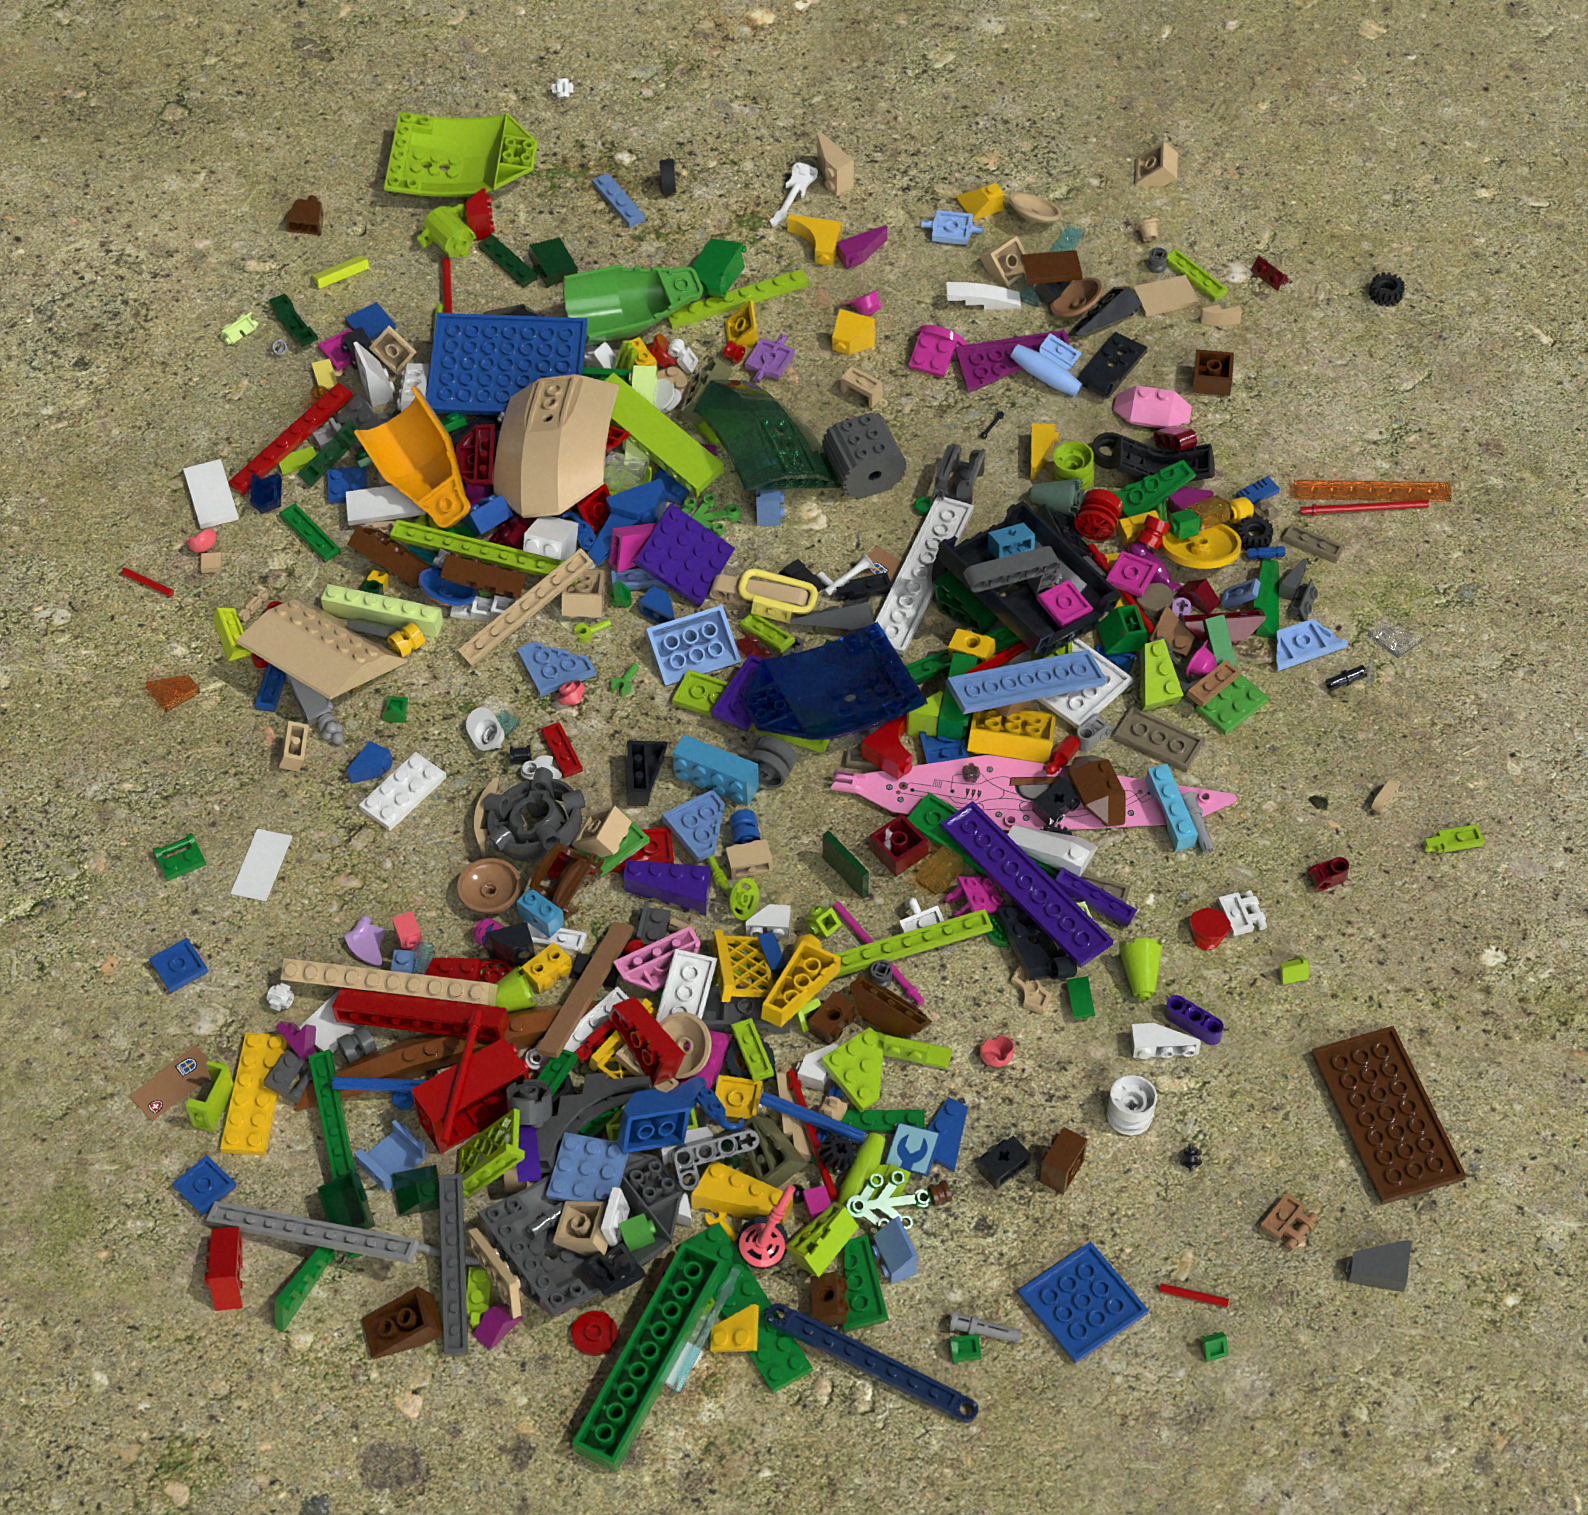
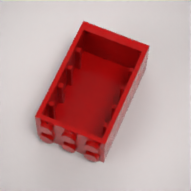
M505 1037L471 1055L449 1143L440 1142V1137L460 1062L411 1089L418 1122L440 1155L488 1128L506 1115L507 1087L512 1083L516 1082L517 1086L523 1084V1080L531 1079L528 1074L530 1069L524 1059L520 1060L517 1056L518 1051L512 1042L509 1044Z

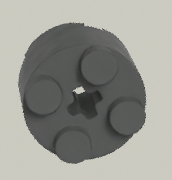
M527 1079L523 1080V1084L516 1086L515 1082L507 1087V1113L514 1108L520 1110L519 1124L539 1128L544 1125L545 1121L551 1118L552 1089L547 1087L546 1082Z

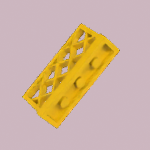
M714 929L711 948L713 957L717 958L715 970L721 1002H730L731 996L767 997L774 985L771 970L758 937L724 936L723 930ZM728 944H736L738 947L734 949ZM756 944L759 945V947L757 949H754L749 945ZM744 949L745 951L749 952L750 954H748V955L746 956V955H744L743 953H741L740 951ZM735 956L739 958L740 961L736 962L732 960L731 957ZM757 957L762 961L757 963L752 958ZM747 963L748 965L752 966V968L749 970L742 965ZM738 970L742 972L743 975L738 976L734 973V971ZM760 971L765 975L760 977L755 972ZM750 977L755 982L752 984L745 979ZM741 984L746 989H736V986ZM761 984L768 988V990L760 989L758 986Z
M645 998L642 1001L643 1006L656 1019L658 1011L652 1008V1003ZM617 1030L591 1056L588 1065L594 1072L598 1070L601 1073H607L609 1079L618 1078L617 1076L623 1078L624 1075H633L629 1070L622 1071L621 1063L613 1057L625 1045ZM608 1062H617L618 1071H609L604 1066Z

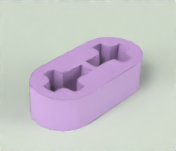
M1177 598L1173 603V613L1178 619H1182V615H1190V601L1186 598ZM1180 606L1184 607L1183 612L1179 611Z

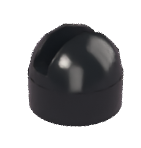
M793 1184L796 1188L793 1193V1204L802 1203L803 1191L805 1189L800 1184Z

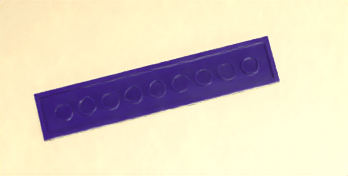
M974 801L941 822L940 828L1080 968L1113 945L1114 940Z

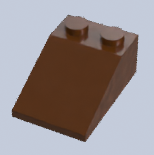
M419 1286L362 1317L371 1358L373 1359L426 1345L444 1335L434 1294Z

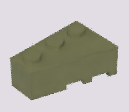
M753 1115L745 1121L743 1127L751 1128L759 1136L758 1146L753 1150L747 1151L759 1181L778 1188L808 1164L772 1119ZM746 1134V1139H743V1141L749 1143V1139L752 1137Z

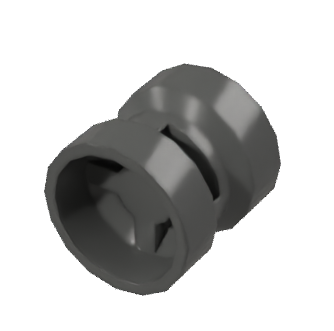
M1161 247L1151 249L1148 261V269L1151 272L1159 274L1166 270L1168 253L1165 249Z
M885 960L874 962L871 966L870 981L888 988L892 982L891 964Z

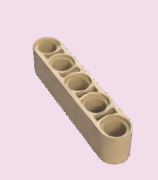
M721 574L714 577L709 593L711 598L717 601L750 607L753 602L743 599L739 595V577ZM748 579L746 591L749 593L797 606H806L809 596L808 592L802 588L751 579Z

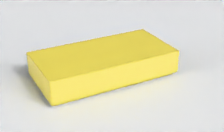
M330 359L311 363L321 394L327 393L337 384Z

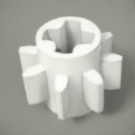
M556 79V84H552V93L556 94L557 98H569V93H573V84L569 83V79Z
M281 983L270 988L267 994V1000L271 1004L270 1008L280 1011L291 1006L294 994L290 991V986Z

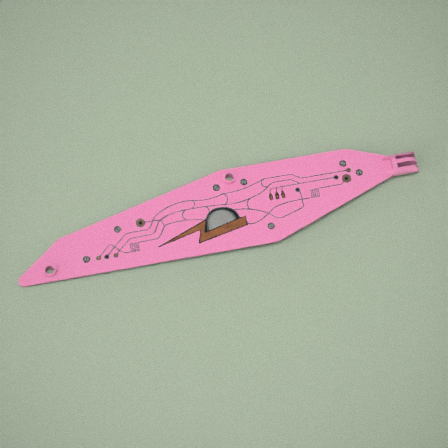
M983 755L912 766L911 771L898 780L884 771L859 774L835 770L831 790L858 794L892 813L910 815L930 792L957 810L974 801L1003 831H1010L1013 825L1043 830L1046 824L1032 811L1033 800L1063 777L1071 784L1072 782L1067 774L1069 767H1062L1055 774L1046 775V770H1043V766L1047 764ZM1117 775L1126 793L1124 825L1106 827L1102 824L1103 821L1094 817L1084 808L1080 800V806L1075 811L1068 812L1061 822L1054 823V827L1061 824V829L1065 826L1068 830L1156 826L1167 825L1160 803L1156 798H1152L1144 779ZM1177 785L1181 795L1190 791L1196 792L1198 805L1203 809L1202 817L1229 806L1237 800L1236 795L1232 793Z

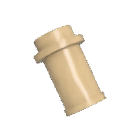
M675 917L670 921V924L673 925H669L670 931L678 932L691 926L695 934L697 933L698 928L694 923L688 924Z

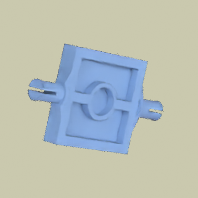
M937 210L933 221L922 219L921 227L932 228V241L968 245L969 237L972 233L983 234L984 226H973V214Z

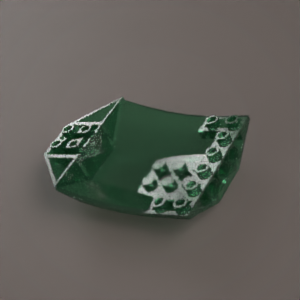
M710 380L692 413H697L722 443L745 490L841 487L824 449L798 415L755 384L744 380ZM775 429H777L779 432H782L783 435L777 434Z

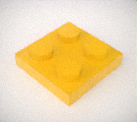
M719 1075L715 1094L725 1107L727 1120L740 1122V1117L747 1121L753 1115L757 1116L763 1081L753 1083L752 1079Z

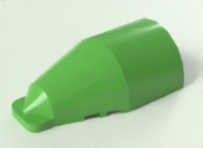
M614 265L564 276L563 297L567 317L587 318L588 320L585 347L638 336L685 307L687 303L699 300L703 293V287L696 271L688 266L641 269V266L624 268L623 265Z

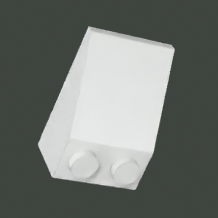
M354 342L360 381L371 406L375 407L394 401L393 392H395L392 381H388L387 369H383L380 362L358 342Z

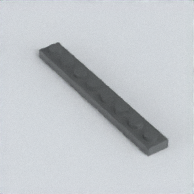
M462 1173L439 1175L445 1356L469 1354L463 1175Z

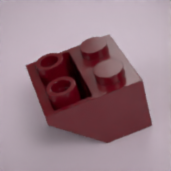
M515 514L498 524V530L490 537L489 542L523 550L524 534L535 520L532 517L522 518L520 515Z

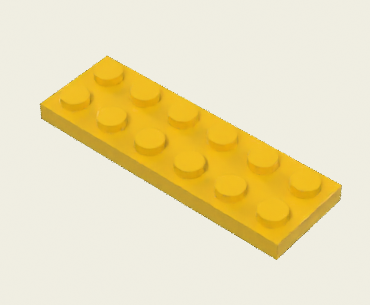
M245 1033L221 1142V1153L266 1156L279 1094L263 1085L284 1052L288 1050L289 1043L282 1035Z

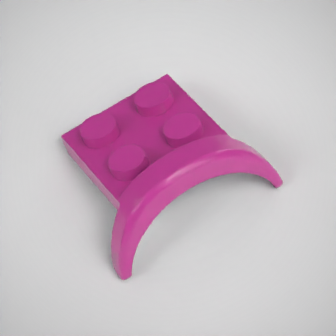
M934 325L920 326L915 333V336H919L909 362V368L945 378L956 345L968 344L959 334L949 329Z

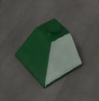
M437 1165L392 1173L400 1217L440 1209Z

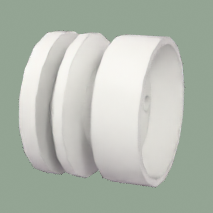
M1135 1075L1123 1076L1115 1081L1111 1087L1106 1112L1108 1123L1114 1130L1121 1134L1137 1135L1149 1128L1157 1101L1155 1087L1150 1081Z

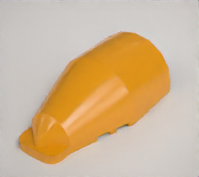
M412 386L411 390L415 394V398L400 414L378 427L369 430H355L354 433L383 478L427 512L439 527L449 528L469 513L470 502L465 496L451 436L417 386Z

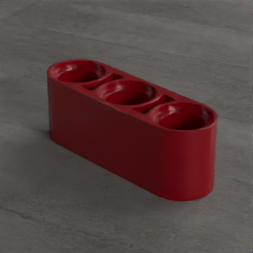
M1170 426L1153 433L1154 442L1159 448L1181 451L1196 446L1198 442L1194 430Z

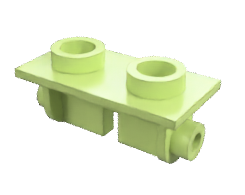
M252 312L239 316L232 325H225L221 329L220 340L225 338L224 341L227 345H233L243 338L240 331L245 336L255 331L258 323L256 320H251Z

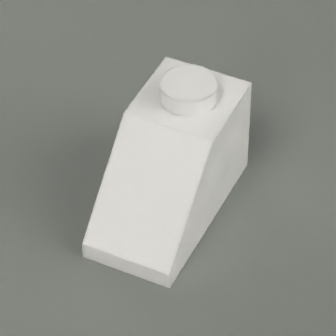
M831 1044L805 1055L803 1062L798 1063L795 1072L803 1086L823 1092L829 1078V1073L819 1061L823 1056L838 1048L837 1044Z

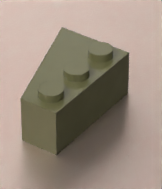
M716 356L692 377L681 412L698 425L704 420L708 421L713 414L712 411L732 369Z

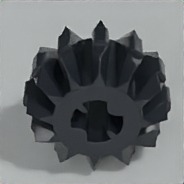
M832 1134L821 1143V1147L818 1150V1154L821 1155L819 1162H825V1169L831 1167L833 1173L837 1172V1170L843 1173L846 1169L853 1166L858 1153L854 1151L856 1145L850 1144V1138L845 1140L842 1134L838 1135V1137Z

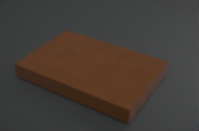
M1077 250L1021 255L1027 285L1082 280L1083 274Z

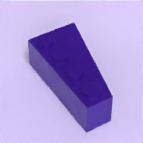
M626 860L623 877L625 892L648 899L656 898L661 900L662 903L668 905L670 903L681 906L682 909L688 911L693 909L699 911V914L707 916L711 886L710 866Z

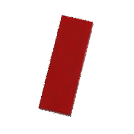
M560 722L541 728V734L563 778L583 772V767Z

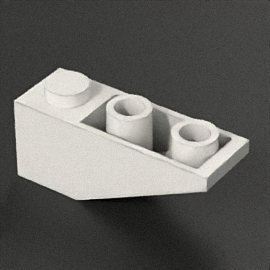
M1155 1023L1132 1024L1130 1038L1133 1058L1148 1059L1150 1057L1170 1058L1180 1055L1186 1057L1199 1055L1200 1039Z

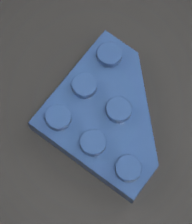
M536 641L517 648V654L540 697L558 691L562 685L569 681H584L596 676V670L588 656L570 654L568 650L553 647V649L545 647L543 643Z
M710 790L662 814V821L697 863L715 854L725 803L714 790Z

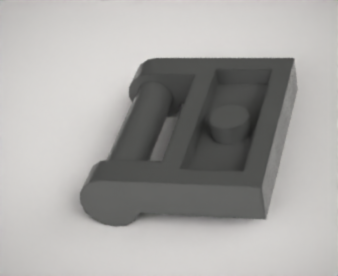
M286 1050L265 1080L263 1086L293 1103H299L302 1099V1093L313 1078L310 1063ZM299 1071L306 1072L296 1088L291 1090L289 1086Z

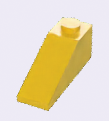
M1032 423L1030 480L1036 478L1053 453L1054 443H1058V432H1055V424Z

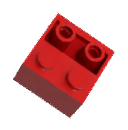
M481 188L465 203L468 227L476 236L473 242L482 241L492 235L491 232H495L494 221H490V219H493L492 208H488V206H492L491 197L486 194V188Z

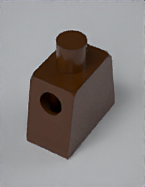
M309 195L307 200L297 199L285 217L288 232L321 236L324 213L322 203L318 201L316 196Z

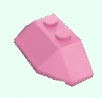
M1136 385L1116 395L1113 412L1119 414L1121 418L1130 424L1163 429L1170 426L1178 427L1182 424H1188L1192 406L1175 391Z
M689 926L613 961L623 980L654 992L666 984L675 949L698 954L701 943L692 927Z

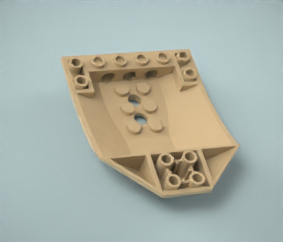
M577 374L540 378L511 396L502 422L494 466V494L496 496L503 495L508 506L522 518L560 515L604 484L607 437L619 390L618 384ZM548 417H553L550 421L544 422Z

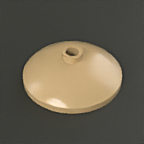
M1015 192L1009 197L1012 208L1028 223H1050L1057 221L1061 217V210L1056 205L1039 196Z
M687 1012L672 1013L659 1024L686 1054L674 1077L685 1079L696 1075L706 1065L711 1053V1036L706 1024L698 1016ZM688 1043H690V1049H689V1050L687 1049Z

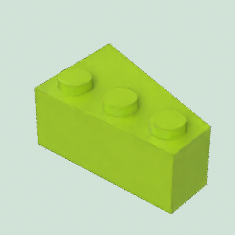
M1161 639L1146 643L1140 650V710L1142 711L1177 703L1184 696L1165 640Z
M834 1202L793 1238L785 1248L800 1268L820 1277L859 1226L845 1206Z

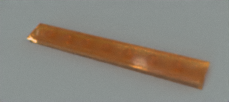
M1294 480L1293 482L1294 499L1451 501L1452 498L1450 482Z

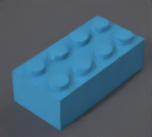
M687 735L682 736L672 752L674 777L681 781L692 783L700 789L714 790L718 796H724L735 803L748 806L759 788L757 763Z

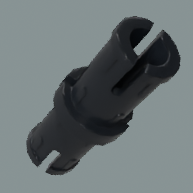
M1363 665L1348 671L1343 670L1340 674L1326 679L1325 682L1328 683L1326 686L1329 691L1344 685L1349 686L1352 682L1367 677V673H1364L1367 670Z

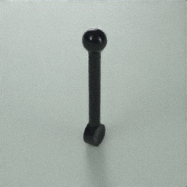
M997 412L993 422L985 432L980 434L982 439H986L987 434L998 420L1004 418V412Z

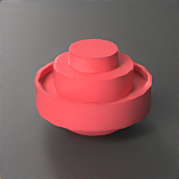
M580 680L569 681L560 687V692L556 698L561 705H576L582 700L585 686Z

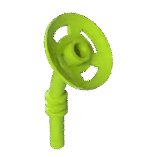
M714 855L706 858L711 867L712 878L716 886H719L730 899V909L734 917L739 920L751 918L759 904V889L755 881L751 878H741L731 888L727 883L724 871L719 868ZM742 883H746L750 888L748 890L741 888ZM735 907L741 909L742 914H738L735 911Z

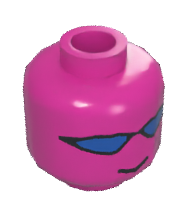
M486 918L483 921L479 920L473 930L475 941L487 947L485 932L504 928V926L490 918Z

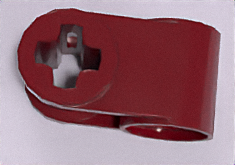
M1335 857L1326 862L1313 865L1306 873L1315 883L1316 891L1322 892L1330 887L1344 883L1348 877L1350 864L1344 857Z

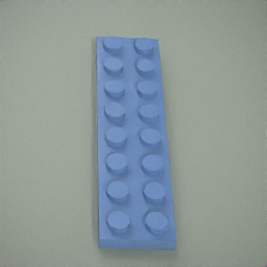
M1084 650L948 677L946 685L961 712L967 714L1103 686L1107 679L1090 651Z

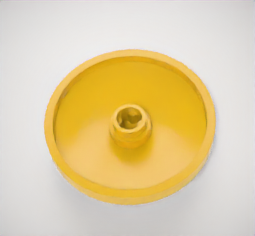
M1200 520L1199 535L1178 540L1169 531L1166 535L1162 536V550L1164 554L1172 561L1191 568L1212 569L1226 566L1235 561L1241 553L1242 543L1237 532L1224 524L1214 521Z

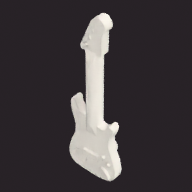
M796 163L793 166L792 177L786 183V188L792 187L780 211H777L774 218L770 219L771 226H776L786 219V213L798 192L801 193V198H804L806 188L818 176L816 168L803 163Z

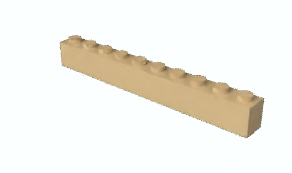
M287 958L283 960L281 980L487 1006H495L498 987L496 984Z

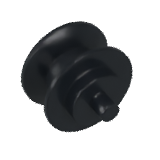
M1188 1144V1147L1179 1152L1181 1156H1184V1159L1180 1160V1164L1189 1168V1171H1193L1194 1168L1202 1164V1160L1198 1158L1202 1151L1193 1147V1144Z

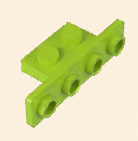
M874 1031L884 1043L883 1055L943 1069H948L952 1055L951 1048L903 1037H893L889 1034Z

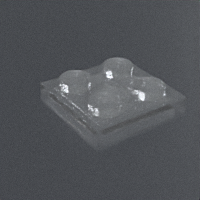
M609 451L603 477L608 490L620 493L640 486L647 465V459Z

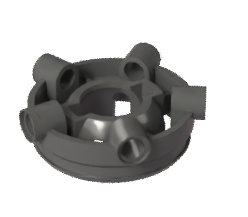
M540 767L535 770L533 779L511 787L502 795L489 793L484 800V808L489 811L487 820L488 829L491 834L487 837L489 844L497 852L501 851L512 859L525 862L542 860L556 843L569 846L580 831L582 825L581 809L586 807L581 789L574 791L567 783L554 779L551 770ZM555 800L562 801L563 804H564L565 810H564V809L562 808V806H561L557 801H555ZM525 806H527L533 818L547 815L542 821L534 824L533 830H524L525 822L520 811Z

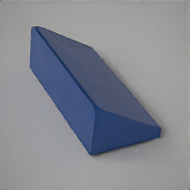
M773 932L761 934L758 936L769 967L772 972L780 977L787 965Z

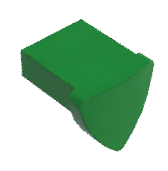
M388 696L382 720L393 723L406 722L408 697Z
M978 1334L950 1336L949 1349L953 1364L981 1360L982 1355Z

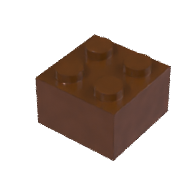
M1196 349L1192 393L1230 396L1234 352Z
M1063 1127L1060 1134L1056 1133L1051 1141L1052 1147L1049 1151L1045 1150L1040 1159L1042 1163L1039 1169L1041 1174L1040 1183L1064 1195L1085 1161L1088 1139Z

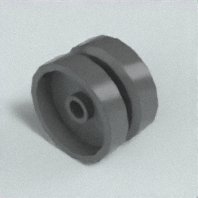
M771 736L759 737L746 758L758 764L759 783L773 788L781 787L785 783L790 771L797 762L794 750L782 740Z

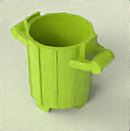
M460 203L453 208L450 205L448 207L439 206L432 210L425 218L423 228H420L422 233L417 237L420 246L426 248L427 245L435 243L450 258H457L458 256L464 258L470 253L468 249L471 247L473 240L476 239V236L462 221L463 217L467 215L464 205Z

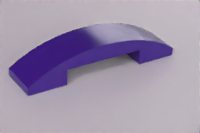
M519 1124L518 1148L525 1151L524 1159L516 1164L518 1182L541 1180L536 1128L530 1125Z

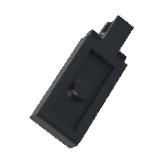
M886 572L851 579L849 583L844 584L845 586L836 587V596L838 601L885 594L890 592L892 584Z

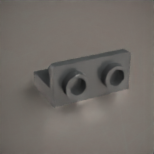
M645 901L643 908H640L638 912V921L640 923L639 926H635L634 939H641L645 947L665 938L671 911L650 908L649 902Z

